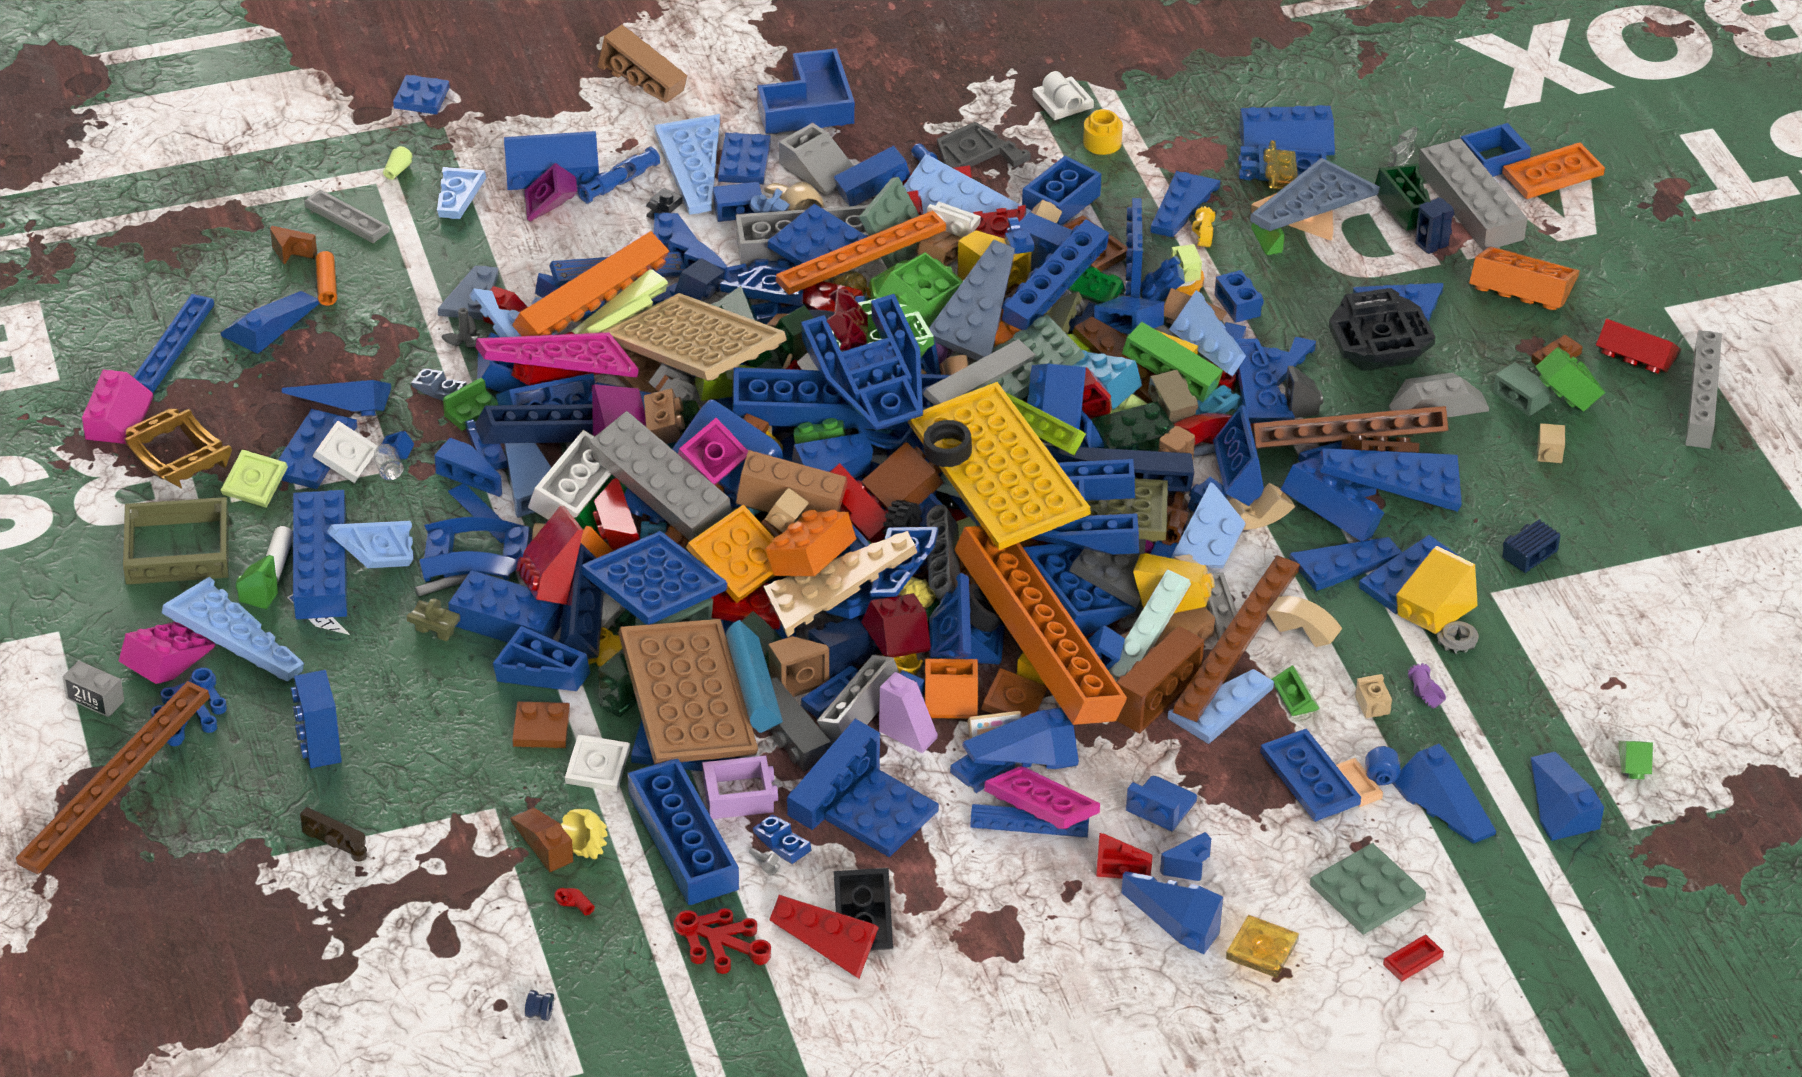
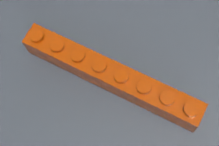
M650 231L521 311L512 326L521 336L552 335L555 331L559 333L572 320L574 322L580 320L586 311L590 310V312H593L601 305L602 301L606 300L608 302L613 299L618 291L627 288L648 270L654 269L657 271L662 268L666 263L664 259L668 255L669 250Z

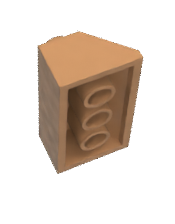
M748 450L741 473L736 504L769 513L785 491L790 488L809 502L803 513L808 510H816V512L836 510L839 512L847 487V478L842 475Z

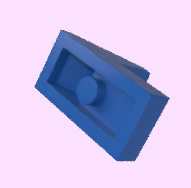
M1204 832L1161 853L1160 873L1164 876L1200 881L1202 877V862L1210 857L1212 838Z

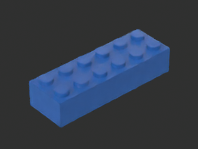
M344 490L293 493V600L296 619L347 616V550L327 532L333 524H346Z
M679 759L669 760L628 773L629 797L688 906L739 890V867Z

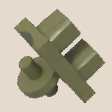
M432 598L429 603L419 600L415 609L407 615V622L415 624L417 631L422 633L429 630L435 631L438 638L447 641L453 635L454 627L460 621V614L441 608L440 600Z

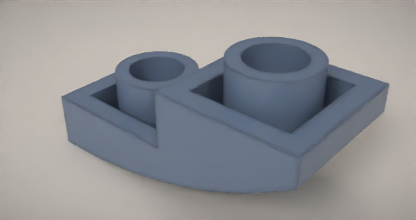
M424 368L411 382L412 387L442 401L445 396L467 385L465 381L446 379L444 371Z

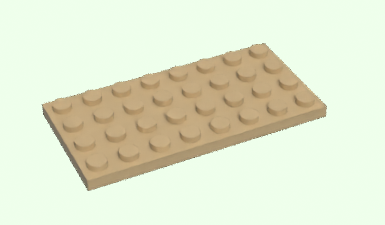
M680 293L601 331L602 333L610 332L618 344L627 350L707 381L718 378L719 374L727 370H734V367L738 368L739 364L747 360L756 359L759 354L767 350L776 349L779 346L778 344L787 340L785 331Z

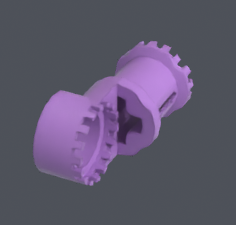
M1421 663V665L1417 664V666L1414 664L1408 670V677L1414 684L1413 692L1422 700L1425 699V703L1428 702V706L1431 705L1430 708L1434 709L1446 700V695L1440 686L1431 679V670L1427 664Z

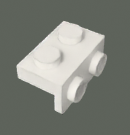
M938 202L936 206L930 204L927 207V212L933 210L946 223V232L960 237L974 232L980 224L981 216Z

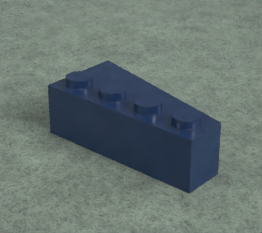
M865 614L852 619L843 618V621L837 624L829 622L824 624V629L819 631L816 628L808 631L809 641L829 647V680L849 666H860L872 655L881 653L861 623Z

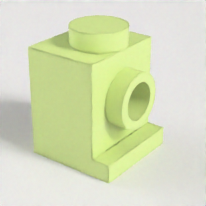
M1195 245L1172 247L1171 258L1177 256L1180 259L1181 263L1179 266L1184 271L1185 282L1201 280L1202 261Z

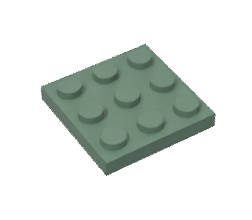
M895 177L889 180L859 218L868 235L871 236L920 215L900 178ZM918 242L881 257L886 268L889 269L901 261L909 260L916 252Z
M1374 843L1369 844L1310 878V886L1362 935L1426 898V891Z

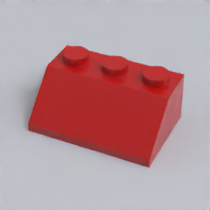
M1609 319L1605 320L1596 346L1602 349L1601 354L1612 358L1615 357V354L1624 357V362L1634 366L1639 362L1646 365V370L1659 374L1660 370L1667 373L1681 352V348L1671 341Z

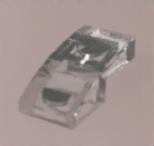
M1414 126L1399 135L1398 144L1390 149L1388 167L1404 165L1410 159L1416 147L1417 127Z

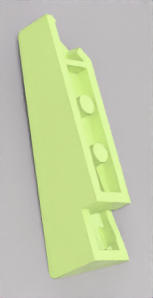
M648 270L571 332L575 334L602 333L601 331L652 307L653 301L651 299L664 293L668 282L654 270Z

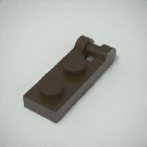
M308 807L300 813L302 832L307 836L319 839L333 848H338L351 854V858L354 861L361 862L367 858L366 837L363 832Z

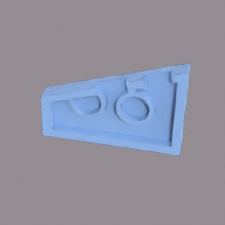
M443 167L441 193H439L437 207L438 215L442 218L460 219L486 180V174L484 170Z

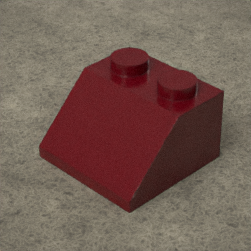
M914 593L870 601L861 623L884 656L894 658L930 650L926 610Z

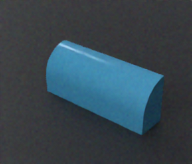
M738 620L727 630L726 639L750 724L759 733H762L782 723L783 720L759 637Z

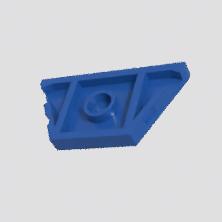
M761 265L749 272L737 275L738 281L733 283L722 281L720 283L721 292L731 293L741 286L746 296L751 299H763L773 303H786L797 306L803 305V289L788 295L776 282V274L786 269Z
M1443 283L1353 287V293L1392 288L1399 293V296L1409 299L1420 306L1428 322L1433 310L1436 308L1439 296L1443 293Z
M962 573L956 577L958 586L952 594L946 592L939 606L935 608L929 617L931 659H957L971 655L969 577Z

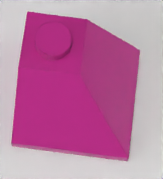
M717 418L680 447L678 451L679 456L714 485L742 463L748 453V450Z

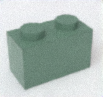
M1514 362L1496 374L1493 393L1530 417L1549 404L1551 386L1549 388L1546 387L1538 376Z

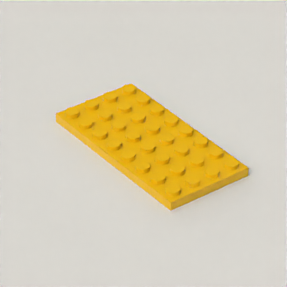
M998 382L924 409L923 416L908 420V424L923 445L925 431L936 422L954 420L963 423L969 428L972 438V454L968 460L953 467H939L998 550L1091 514L1088 503ZM945 438L937 441L934 445L942 449H951L957 447L962 442L953 438Z

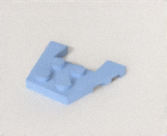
M473 288L470 298L473 302L477 300L482 306L480 309L484 317H490L495 324L493 329L499 337L521 336L512 326L520 312L499 309L492 291ZM535 297V299L533 300V302H532L531 304L536 303L537 301H539V300L542 299V298H540V297Z

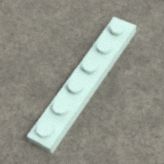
M1167 569L1126 637L1120 660L1108 670L1116 682L1120 676H1125L1132 669L1133 665L1137 661H1141L1148 654L1149 650L1154 647L1190 587L1191 582L1189 579Z

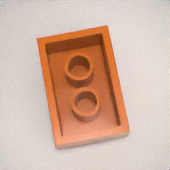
M808 510L795 523L790 524L785 532L775 537L765 550L774 576H816L857 538L848 512H837L836 510L816 512V510Z

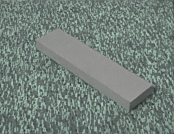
M321 189L304 201L306 208L371 243H375L389 232L388 225Z
M1224 572L1212 573L1215 587L1212 588L1211 597H1209L1206 605L1208 611L1215 617L1214 630L1218 640L1237 614Z

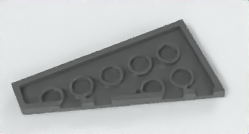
M1139 539V553L1113 555L1084 549L1073 562L1069 571L1137 608L1140 602V594L1133 570L1140 554L1145 553L1146 539Z

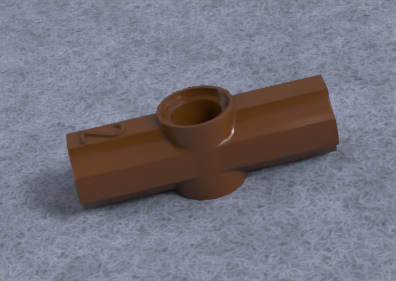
M1180 492L1167 496L1166 541L1162 540V543L1170 546L1173 543L1179 542L1189 514L1187 511L1188 501L1185 499L1184 494Z

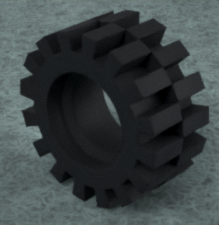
M902 500L893 501L891 503L892 506H889L887 509L889 513L885 514L887 519L886 522H883V526H885L883 534L886 536L888 528L922 527L919 526L920 522H922L920 506L916 503Z

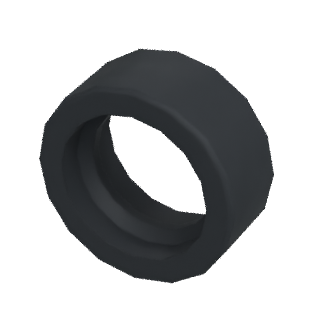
M954 420L939 421L929 426L924 433V454L934 465L941 467L957 466L968 460L972 454L971 432L961 422ZM945 438H953L962 442L957 447L951 449H942L934 445L937 441Z
M978 584L969 585L970 624L984 632L994 631L1002 623L1001 618Z

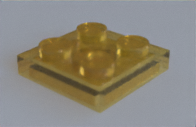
M1248 915L1228 948L1226 959L1277 978L1299 940V933Z

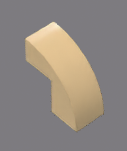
M1270 483L1263 489L1262 495L1257 500L1255 499L1250 506L1233 497L1229 501L1246 523L1243 530L1257 529L1272 524L1284 517L1295 507L1290 497L1281 491V488Z
M1294 596L1278 597L1267 611L1279 632L1303 627L1315 647L1331 644L1342 630L1339 623L1326 610L1303 598Z

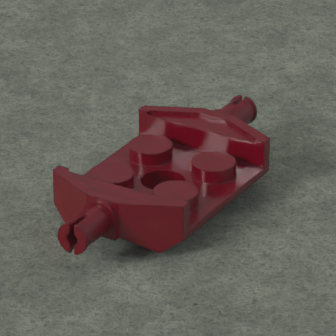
M838 288L829 294L830 299L835 302V314L827 319V323L840 341V350L843 352L867 344L868 314L857 303L853 293L848 292L847 289Z

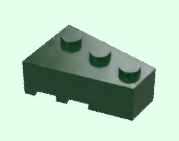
M1419 163L1379 168L1375 185L1380 187L1377 195L1378 198L1406 231L1417 229L1419 205L1431 201L1427 189L1423 186V176L1419 174Z

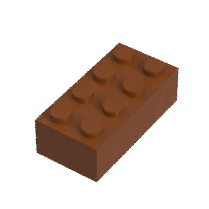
M1178 626L1173 632L1167 633L1161 643L1156 647H1152L1141 661H1137L1125 676H1120L1117 684L1126 695L1127 700L1116 721L1139 734L1181 696L1201 667L1204 639Z

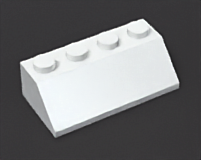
M584 430L579 434L535 487L528 508L548 520L559 506H565L573 517H577L611 476V473L593 458L590 440L594 436Z

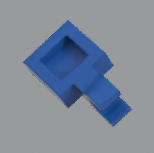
M1017 217L1008 218L1007 221L1010 228H1007V233H1005L1006 245L1015 248V254L1033 252L1034 242L1029 231H1022L1020 229Z

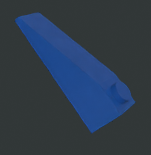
M895 527L887 529L885 539L908 531L916 546L917 553L898 566L886 568L878 573L879 578L873 581L870 592L871 597H897L935 547L938 527Z
M1440 743L1417 752L1401 769L1400 777L1392 783L1406 801L1413 805L1417 803L1427 809L1426 813L1433 818L1437 816L1448 823V828L1474 844L1496 835L1494 826L1457 764Z
M1124 872L1121 893L1177 942L1191 950L1205 954L1220 934L1223 896L1199 885L1191 884L1189 887L1178 886L1177 881L1168 880L1167 883L1158 882L1153 876Z

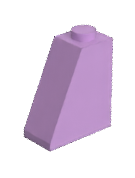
M894 672L880 686L879 732L923 754L937 739L938 734L918 684Z

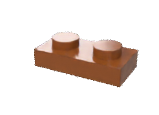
M1563 335L1532 354L1531 362L1538 365L1557 347L1567 352L1570 358L1573 356L1577 357L1582 354L1583 346L1567 335Z

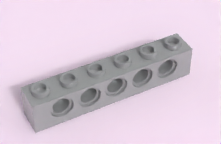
M1698 330L1693 358L1686 446L1708 449L1711 446L1715 424L1722 333Z

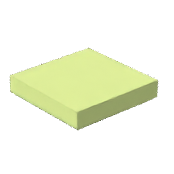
M241 450L221 488V492L223 495L267 508L288 466L286 462Z

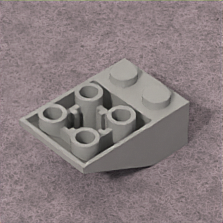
M814 123L779 141V164L825 195L837 189L834 176L853 167V164L829 133Z

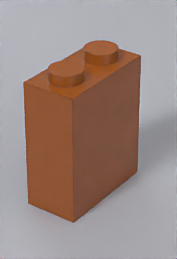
M907 442L861 481L871 495H875L882 503V507L885 510L892 506L891 503L895 500L912 502L919 505L944 483L938 475L941 473L938 466L931 462L928 463L925 460L926 456L920 448L916 446L913 449Z

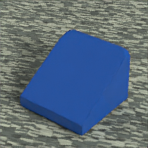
M406 431L387 435L378 449V454L398 459H407L414 446V442Z

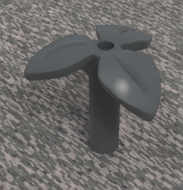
M460 308L458 310L460 333L458 335L454 333L443 334L442 339L451 345L458 346L465 342L466 347H474L477 338H480L473 336L476 334L475 322L471 316L468 317L467 308Z

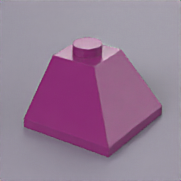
M557 163L553 164L524 190L527 220L531 222L561 206L568 199L573 198L577 192L576 177Z

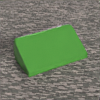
M1253 223L1251 229L1265 254L1282 253L1284 233L1281 227L1268 231Z
M1293 665L1271 679L1274 681L1277 691L1292 716L1320 709L1301 674Z

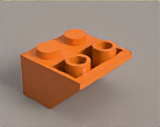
M925 659V704L931 718L969 719V717L978 716V659Z

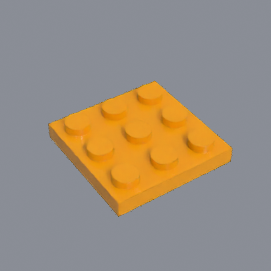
M744 505L692 539L686 546L695 558L727 581L726 592L736 603L774 577L765 550L773 542L774 537Z

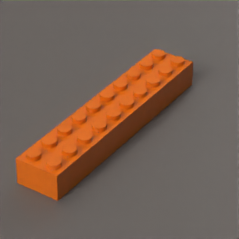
M982 526L964 527L954 549L1071 723L1078 725L1116 721L1127 700L1126 695L1021 544L1016 543L998 550Z

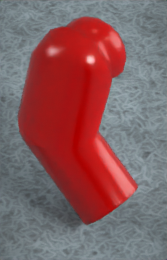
M559 888L554 894L558 904L566 907H577L585 916L590 915L595 909V906L579 889Z

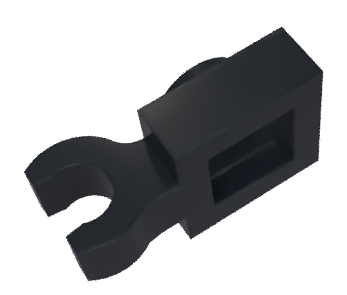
M663 188L650 198V201L647 203L646 207L651 210L646 214V217L654 220V213H671L682 204L683 196Z

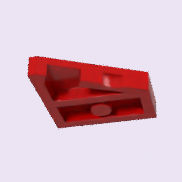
M1099 833L1096 877L1122 879L1125 871L1151 876L1153 855L1109 835Z

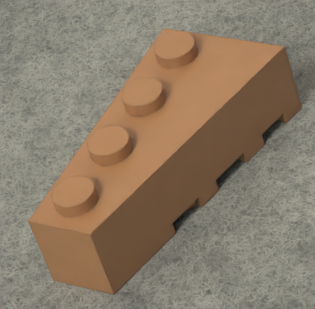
M620 25L604 36L598 68L611 70L613 76L617 78L622 76L628 79L629 84L636 87L639 85L643 87L644 92L665 103L684 91L688 75L624 25Z

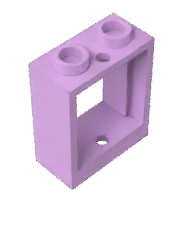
M766 756L702 762L704 790L708 812L712 819L774 812V801H778L777 785H772L771 783L774 782L773 766H768ZM762 778L764 790L719 795L717 782Z

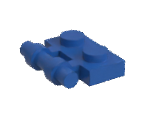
M1177 256L1170 260L1166 259L1161 263L1159 269L1145 276V280L1141 282L1140 286L1143 289V299L1162 301L1168 296L1171 288L1176 290L1185 283L1184 271L1179 266L1181 261Z

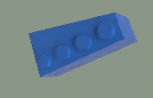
M1315 458L1293 464L1281 488V491L1361 542L1372 538L1385 513L1378 508L1376 503L1366 499L1339 477L1321 473L1319 462Z
M855 718L795 789L789 793L787 797V815L811 830L817 827L826 818V812L875 767L880 770V732Z

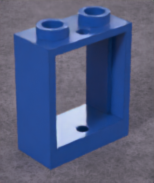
M1508 123L1461 136V140L1492 177L1501 175L1503 166L1530 158V146ZM1499 146L1506 152V154L1489 159H1484L1479 153Z

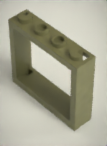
M227 498L125 504L123 569L126 585L201 580L208 577L212 579L229 578V514ZM220 521V553L134 558L135 527Z

